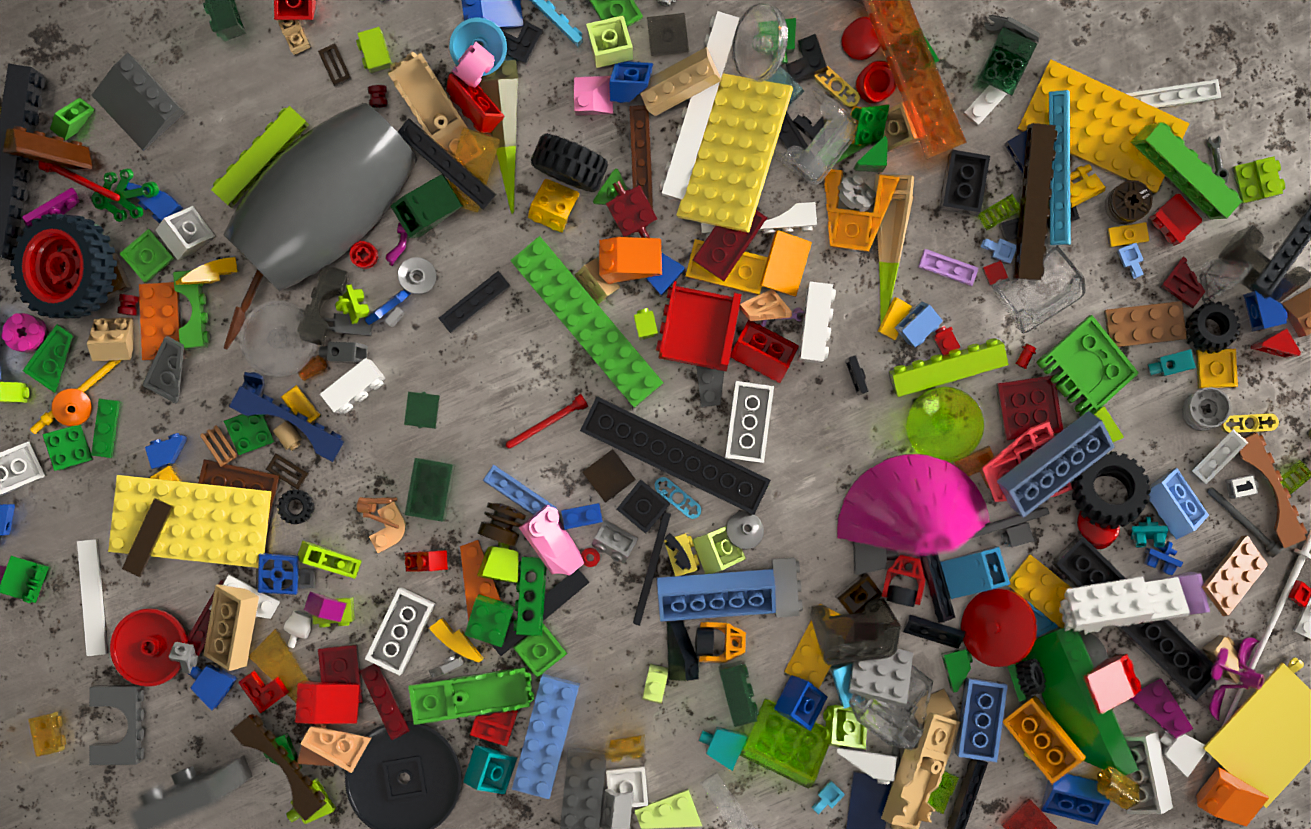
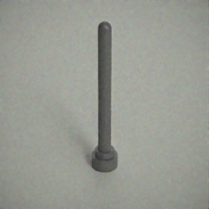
M1213 487L1208 489L1209 495L1265 545L1267 554L1273 558L1280 553L1283 546L1279 542L1268 539Z

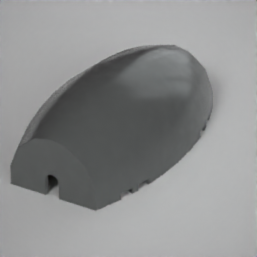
M367 103L356 105L320 123L285 149L262 172L247 191L223 235L278 291L289 288L308 276H313L325 266H329L375 226L390 208L396 196L399 195L405 181L408 180L417 161L416 155L400 134Z

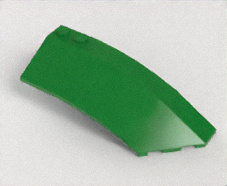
M1062 628L1036 639L1026 658L1027 660L1037 659L1040 667L1042 666V672L1045 674L1044 679H1046V683H1044L1046 688H1044L1045 691L1041 694L1051 715L1085 755L1086 758L1083 761L1119 777L1139 771L1112 708L1101 714L1097 712L1084 676L1091 672L1094 666L1079 631H1074V628L1065 631Z

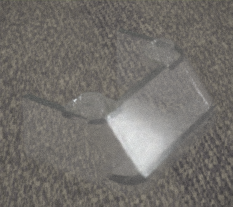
M813 86L811 90L814 96L822 103L820 108L821 114L828 121L806 150L799 146H792L782 154L774 149L772 157L809 183L818 184L823 181L855 139L858 122L838 102Z

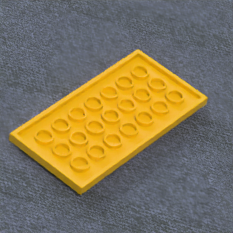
M1050 59L1017 130L1024 132L1027 130V125L1032 123L1049 125V92L1069 90L1070 154L1127 181H1139L1145 184L1151 192L1157 193L1165 175L1131 141L1145 125L1158 122L1166 123L1175 136L1183 138L1190 123Z

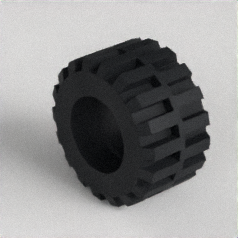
M1210 301L1208 304H1202L1187 319L1186 328L1189 329L1186 330V335H1190L1189 342L1193 341V347H1200L1201 352L1207 350L1208 353L1212 354L1214 351L1218 353L1224 350L1237 339L1236 337L1240 333L1238 329L1241 327V324L1237 323L1239 317L1234 315L1236 311L1234 309L1230 310L1228 304L1223 306L1220 301L1217 303ZM1205 319H1211L1219 325L1221 330L1220 336L1213 335L1206 329Z

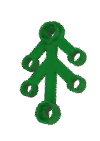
M123 169L120 171L121 179L115 189V193L120 195V200L116 202L129 210L132 218H140L143 216V209L135 206L127 198L142 195L147 198L155 197L159 193V187L155 182H146L141 188L124 191L134 174L131 169ZM109 172L104 175V188L110 190L113 183L117 182L116 173ZM97 192L93 193L92 203L94 207L99 210L107 209L114 214V219L117 222L127 219L126 211L119 210L111 203L114 200Z

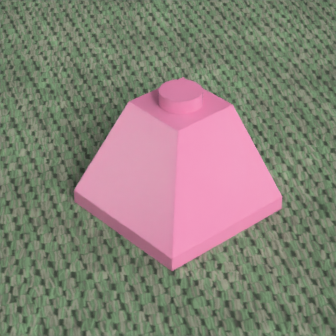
M611 76L574 77L575 116L613 114V101H610L609 81Z

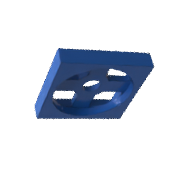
M260 553L258 593L297 595L299 556ZM268 560H274V568L272 570H263V566ZM283 560L289 561L292 564L293 571H285L282 568ZM276 571L281 572L282 576L280 578L275 577L274 573ZM263 578H271L274 581L273 588L268 586ZM284 579L293 580L291 586L282 589V581Z

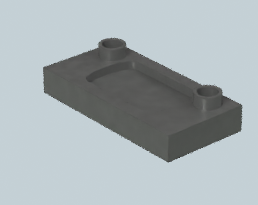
M244 755L198 775L194 767L191 766L172 774L171 777L174 785L164 790L162 785H159L139 794L142 805L129 813L136 829H155L217 803L253 776Z

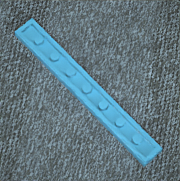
M1063 90L1049 92V125H1056L1055 130H1057V140L1054 142L1053 149L1056 155L1055 160L1052 161L1054 176L1052 181H1050V188L1052 189L1050 199V245L1052 246L1071 244L1070 91Z

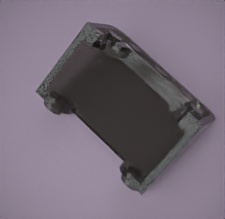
M1253 225L1238 231L1218 256L1220 266L1252 292L1255 290L1251 285L1270 261L1268 257L1258 250L1263 243L1264 237ZM1303 267L1293 268L1288 274L1286 273L1270 297L1280 303L1306 284L1311 278V273Z
M884 598L869 601L865 606L864 613L830 616L829 609L824 605L811 606V620L821 656L826 664L834 665L889 658L896 653L901 625Z

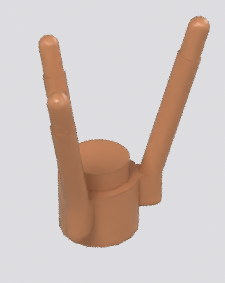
M360 497L358 499L357 511L363 513V517L371 518L396 529L399 528V525L371 514V512H375L376 504H390L392 501H397V498Z

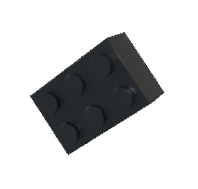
M953 149L950 151L940 210L975 216L981 213L990 156Z

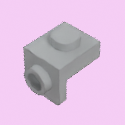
M180 642L174 643L169 659L180 662L182 672L190 674L192 668L198 662L194 645Z

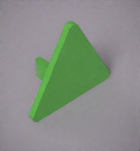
M618 169L613 170L593 200L594 204L606 205L605 203L613 200L618 193L612 184H617L619 180L624 190H628Z

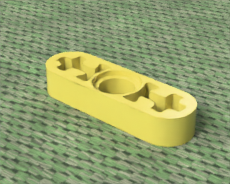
M827 66L828 70H826L825 75L828 78L832 75L833 78L830 79L828 85L825 83L827 79L824 76L820 78L818 76L819 73L813 75L814 79L845 107L853 108V106L858 104L860 100L858 92L829 66ZM832 82H840L842 89L834 91L831 88ZM845 88L848 89V90L846 91V94H847L848 96H851V95H854V96H855V97H854V101H855L854 103H853L852 101L848 103V102H847V99H848V98H847V96L844 95V94H843L842 97L839 96L840 94L843 93V91H844Z
M1274 414L1229 416L1225 423L1220 426L1226 433H1230L1233 429L1237 433L1272 431L1278 427L1279 420ZM1268 417L1269 420L1273 421V424L1269 426L1267 424L1260 425L1259 422L1268 420ZM1247 418H1251L1254 421V426L1251 429L1245 426ZM1231 420V422H1239L1240 426H1232L1230 430L1226 423Z

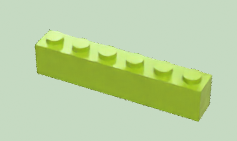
M290 106L283 108L279 112L278 118L266 126V131L253 140V145L240 154V159L226 169L227 173L213 183L214 187L211 190L228 206L233 208L262 172L309 126V123Z
M993 338L981 345L971 344L967 346V349L951 350L947 355L942 356L938 354L931 356L926 361L916 360L912 362V365L896 366L893 368L894 370L889 371L894 393L897 397H901L1009 365L1004 343L999 339Z

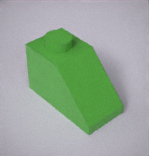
M78 98L54 113L50 130L59 137L64 138L65 141L81 129L94 112V108L81 98Z

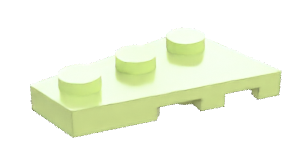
M689 789L652 802L648 806L634 809L641 829L702 826Z

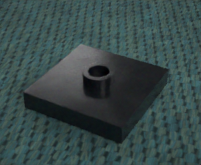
M856 355L847 358L845 362L857 395L869 392L865 382L864 370L860 368Z

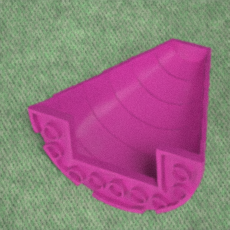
M905 454L885 459L873 468L870 467L853 483L843 500L841 512L838 515L837 538L912 554L953 551L968 541L976 532L984 528L986 524L990 523L986 502L978 487L962 470L945 460L930 455Z

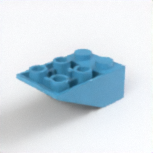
M997 546L940 562L951 599L1010 585L1000 547Z

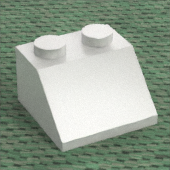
M193 206L164 218L155 230L177 260L192 255L215 237Z

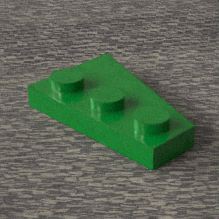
M56 324L22 371L56 393L74 335Z

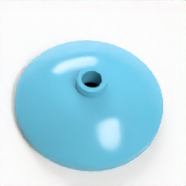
M480 17L470 18L461 22L454 29L449 42V50L454 63L457 66L460 64L458 60L470 45L473 46L475 41L482 42L483 48L492 54L495 60L491 70L488 73L483 72L482 76L496 71L502 65L507 53V42L502 30L494 22Z

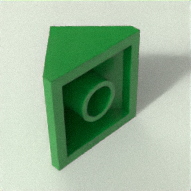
M884 136L857 161L853 169L863 172H883L887 166L888 138Z

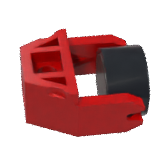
M900 554L886 574L882 597L887 598L886 601L909 607L921 604L926 583L921 560ZM908 563L912 564V568L910 570H906L905 568L906 564ZM898 574L915 578L918 584V591L890 585L891 580Z

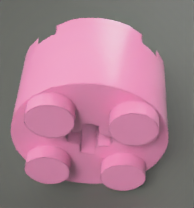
M475 41L473 46L470 45L458 60L460 64L457 67L454 66L451 72L468 86L475 88L482 80L483 72L488 73L493 67L494 56Z

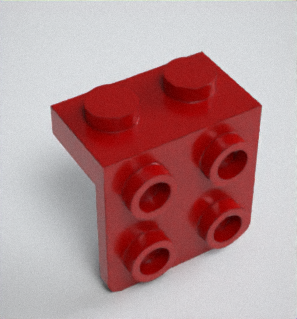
M1175 194L1149 217L1153 225L1174 246L1183 242L1186 236L1202 223V218L1181 194Z

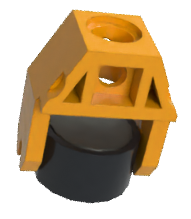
M700 622V628L696 630L695 646L699 662L726 663L745 653L746 632L733 627L729 623ZM714 629H718L725 634L724 653L719 656H713ZM732 641L737 642L738 646H733Z

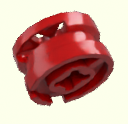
M359 241L351 247L350 259L357 267L369 269L377 263L378 251L371 243Z

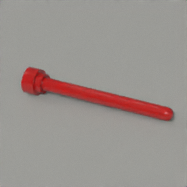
M39 161L38 167L40 170L58 173L111 200H120V195L61 166Z
M577 395L570 405L506 442V447L511 449L576 409L584 410L589 407L583 395Z

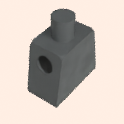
M328 342L327 346H320L319 357L327 358V361L334 363L359 364L367 358L368 345L356 342Z
M853 542L854 574L856 575L887 569V560H896L898 558L896 550Z

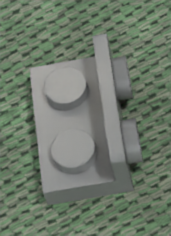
M605 520L591 545L598 552L611 556L614 561L625 563L638 538Z

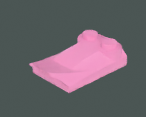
M546 505L522 524L519 529L551 574H565L569 576L582 566L584 561L576 544L560 522L558 511Z

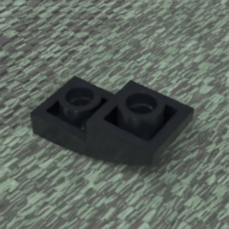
M669 532L664 538L667 541L665 545L672 551L677 549L678 553L674 556L677 559L675 563L683 570L685 568L690 570L691 564L685 550Z

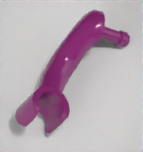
M400 222L397 227V233L401 234L400 241L394 249L386 254V260L390 266L394 265V261L406 248L407 233Z

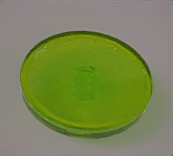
M938 387L928 390L913 402L907 414L906 431L911 445L919 454L930 455L947 462H954L968 456L978 446L984 432V418L978 403L968 393L953 387Z

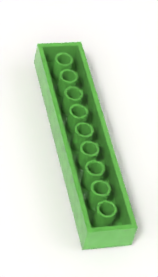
M540 236L510 260L634 408L664 384Z

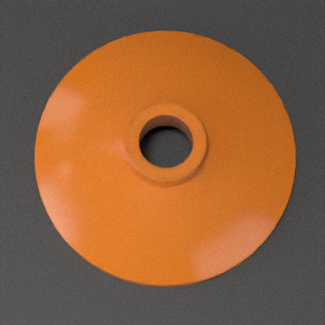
M74 388L62 390L52 401L53 416L63 425H80L91 414V401L81 390ZM74 406L75 411H68V407Z

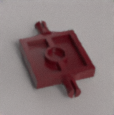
M620 180L617 181V184H612L618 195L605 204L623 237L639 232L641 238H650L645 228L657 220V217L640 185L631 190H624Z

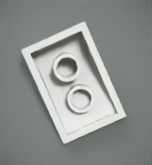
M29 441L0 453V496L45 477Z
M837 748L838 754L871 777L878 779V783L889 784L890 781H894L897 756Z

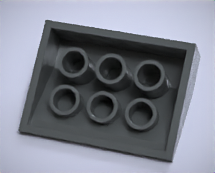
M126 53L113 65L91 95L143 151L185 113L129 53Z

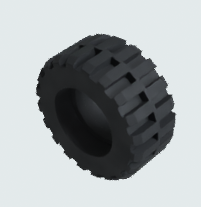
M547 133L540 137L531 158V165L540 172L570 186L589 192H595L599 189L608 168L607 160L596 152L568 139Z
M1111 451L1109 455H1104L1075 478L1072 484V489L1074 490L1072 499L1076 500L1074 505L1077 510L1081 509L1082 513L1080 515L1084 519L1088 517L1091 519L1089 523L1093 525L1099 523L1101 528L1106 529L1110 525L1111 529H1117L1119 525L1125 527L1138 518L1149 502L1151 486L1147 485L1150 481L1149 476L1144 475L1145 469L1143 466L1139 467L1136 464L1137 460L1134 458L1132 460L1128 459L1127 454L1122 453L1120 456L1117 455L1116 451ZM1101 476H1111L1118 479L1127 490V501L1123 504H1110L1103 501L1095 491L1094 481Z

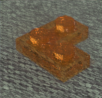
M989 445L954 460L956 467L967 476L980 472L987 489L989 488L982 469L985 464L994 458Z

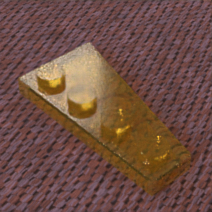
M276 628L248 657L272 680L279 677L289 691L287 695L296 703L298 683L309 680L303 674L298 662L292 656L287 644L284 643Z

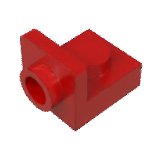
M943 326L935 331L936 335L932 336L942 356L949 354L951 350L960 348L952 332V327L946 328V326Z

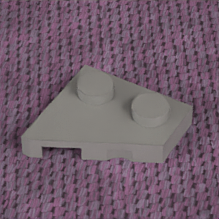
M454 654L446 658L444 664L429 670L432 678L445 674L464 664L465 660L462 655L457 657Z

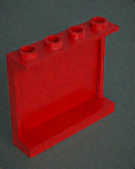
M674 281L673 287H669L667 294L670 303L669 305L665 304L663 316H667L666 322H662L660 333L663 334L662 340H658L656 351L659 352V358L727 372L742 294L734 293L733 297L676 286L677 281Z

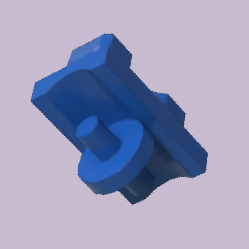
M1167 541L1164 547H1157L1162 550V553L1147 547L1144 551L1147 554L1144 564L1156 568L1158 561L1162 560L1165 563L1161 571L1168 575H1173L1177 567H1181L1183 562L1168 556L1169 554L1175 556L1177 550L1172 549L1173 543Z

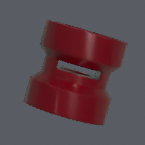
M368 86V94L370 95L369 106L372 108L388 106V99L385 96L387 86Z
M120 294V306L117 309V313L136 316V304L139 301V297Z

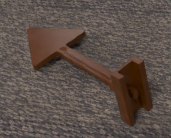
M258 270L242 301L241 308L237 306L235 308L224 344V349L228 350L247 321L245 312L250 307L263 278V275Z

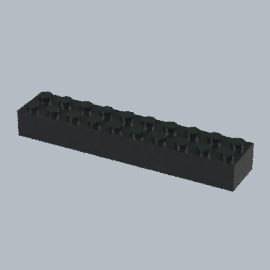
M8 64L0 113V260L5 261L14 260L15 254L12 253L13 247L18 245L16 241L18 235H22L20 226L21 220H23L22 217L25 215V210L23 209L24 201L28 197L26 187L31 177L29 168L33 162L32 159L3 152L7 129H14V126L26 128V132L29 133L35 131L36 126L39 124L38 110L42 105L41 90L45 86L43 74L32 67Z
M596 396L580 429L581 432L753 515H755L771 481Z
M1077 536L1052 562L1076 588L1126 580L1083 536ZM1168 619L1146 623L1141 622L1140 624L1116 626L1188 698L1197 701L1216 681L1211 675L1214 664Z

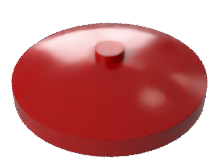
M992 589L979 593L969 602L962 616L961 630L965 631L963 641L974 658L989 666L1006 667L1018 663L1031 651L1036 640L1037 622L1031 606L1022 596L1007 589Z
M153 608L134 611L118 623L112 634L110 642L112 662L120 675L133 684L146 687L163 684L174 678L182 669L180 662L169 659V654L175 642L188 644L187 635L180 622L168 612Z

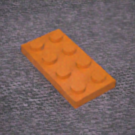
M174 282L139 284L143 361L155 359L166 336L180 342L178 330L181 328L179 293L175 291Z

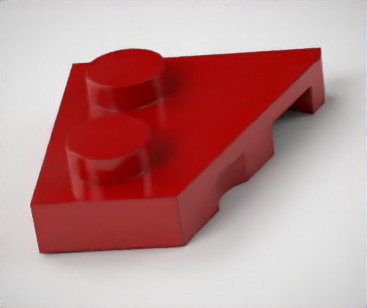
M518 710L476 716L470 736L507 747Z

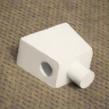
M1166 731L1159 735L1160 742L1165 745L1162 749V754L1181 774L1188 777L1206 753V750L1203 749L1205 744L1185 734L1177 739Z

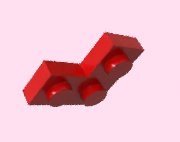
M255 670L238 682L260 714L289 693L279 677L265 686Z

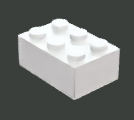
M365 358L320 393V395L333 412L346 414L353 409L352 405L356 401L361 402L369 396L367 393L370 390L380 388L384 384L382 381L386 378L372 360Z

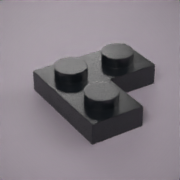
M526 21L518 37L502 30L507 42L506 55L526 65L543 33V29Z
M816 34L798 40L803 58L786 64L792 84L828 70Z

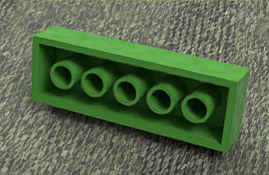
M1158 122L1145 125L1131 141L1149 161L1211 220L1227 219L1242 202L1238 197L1239 194L1234 189L1228 188L1225 185V180L1215 175L1211 171L1212 168L1207 163L1202 162L1194 150L1188 149L1184 145V140L1179 136H1175L1166 123Z

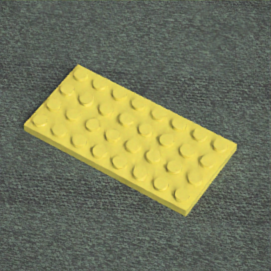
M723 73L685 196L680 201L676 216L682 219L749 233L793 87L791 85Z
M117 475L108 552L129 554L154 498H157L174 507L151 554L152 557L259 568V554L265 553L271 491Z

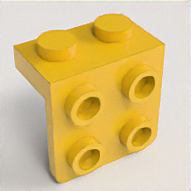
M545 179L531 203L528 218L552 230L563 233L568 216L579 197V193L550 179Z

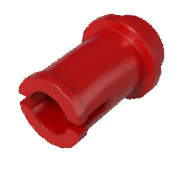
M1026 343L1025 346H1022L1023 350L1015 363L1024 369H1027L1033 354H1036V348Z

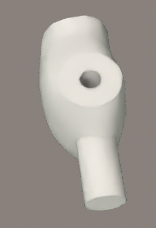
M293 610L284 625V630L291 634L287 646L294 648L298 638L306 639L311 630V615Z

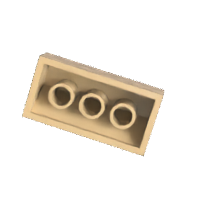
M705 47L650 77L648 87L640 94L647 110L654 116H657L722 80L708 48Z
M215 585L203 655L228 671L247 666L259 601L258 595L244 588Z

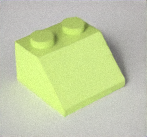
M624 16L586 24L596 68L633 60V47Z
M727 526L692 539L705 574L722 571L746 559L743 550L734 546L728 539L726 533Z

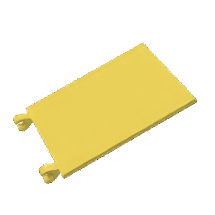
M1295 657L1290 660L1288 666L1281 663L1263 682L1261 689H1257L1203 747L1230 774L1269 796V799L1263 805L1266 808L1311 760V690L1294 674L1304 666V663Z

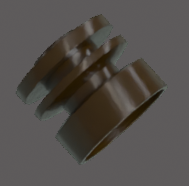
M1129 180L1121 183L1111 190L1105 199L1107 215L1112 221L1122 225H1128L1142 219L1149 213L1152 207L1153 197L1151 191L1145 184L1139 181ZM1132 198L1131 201L1134 202V204L1130 205V201L1128 199Z
M488 502L487 507L493 509L494 513L484 512V515L491 518V521H481L477 533L486 538L516 546L519 534L512 529L513 526L520 527L522 525L515 521L516 518L525 520L526 515L511 506Z

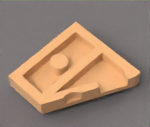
M772 289L740 304V310L749 321L792 317L790 308Z

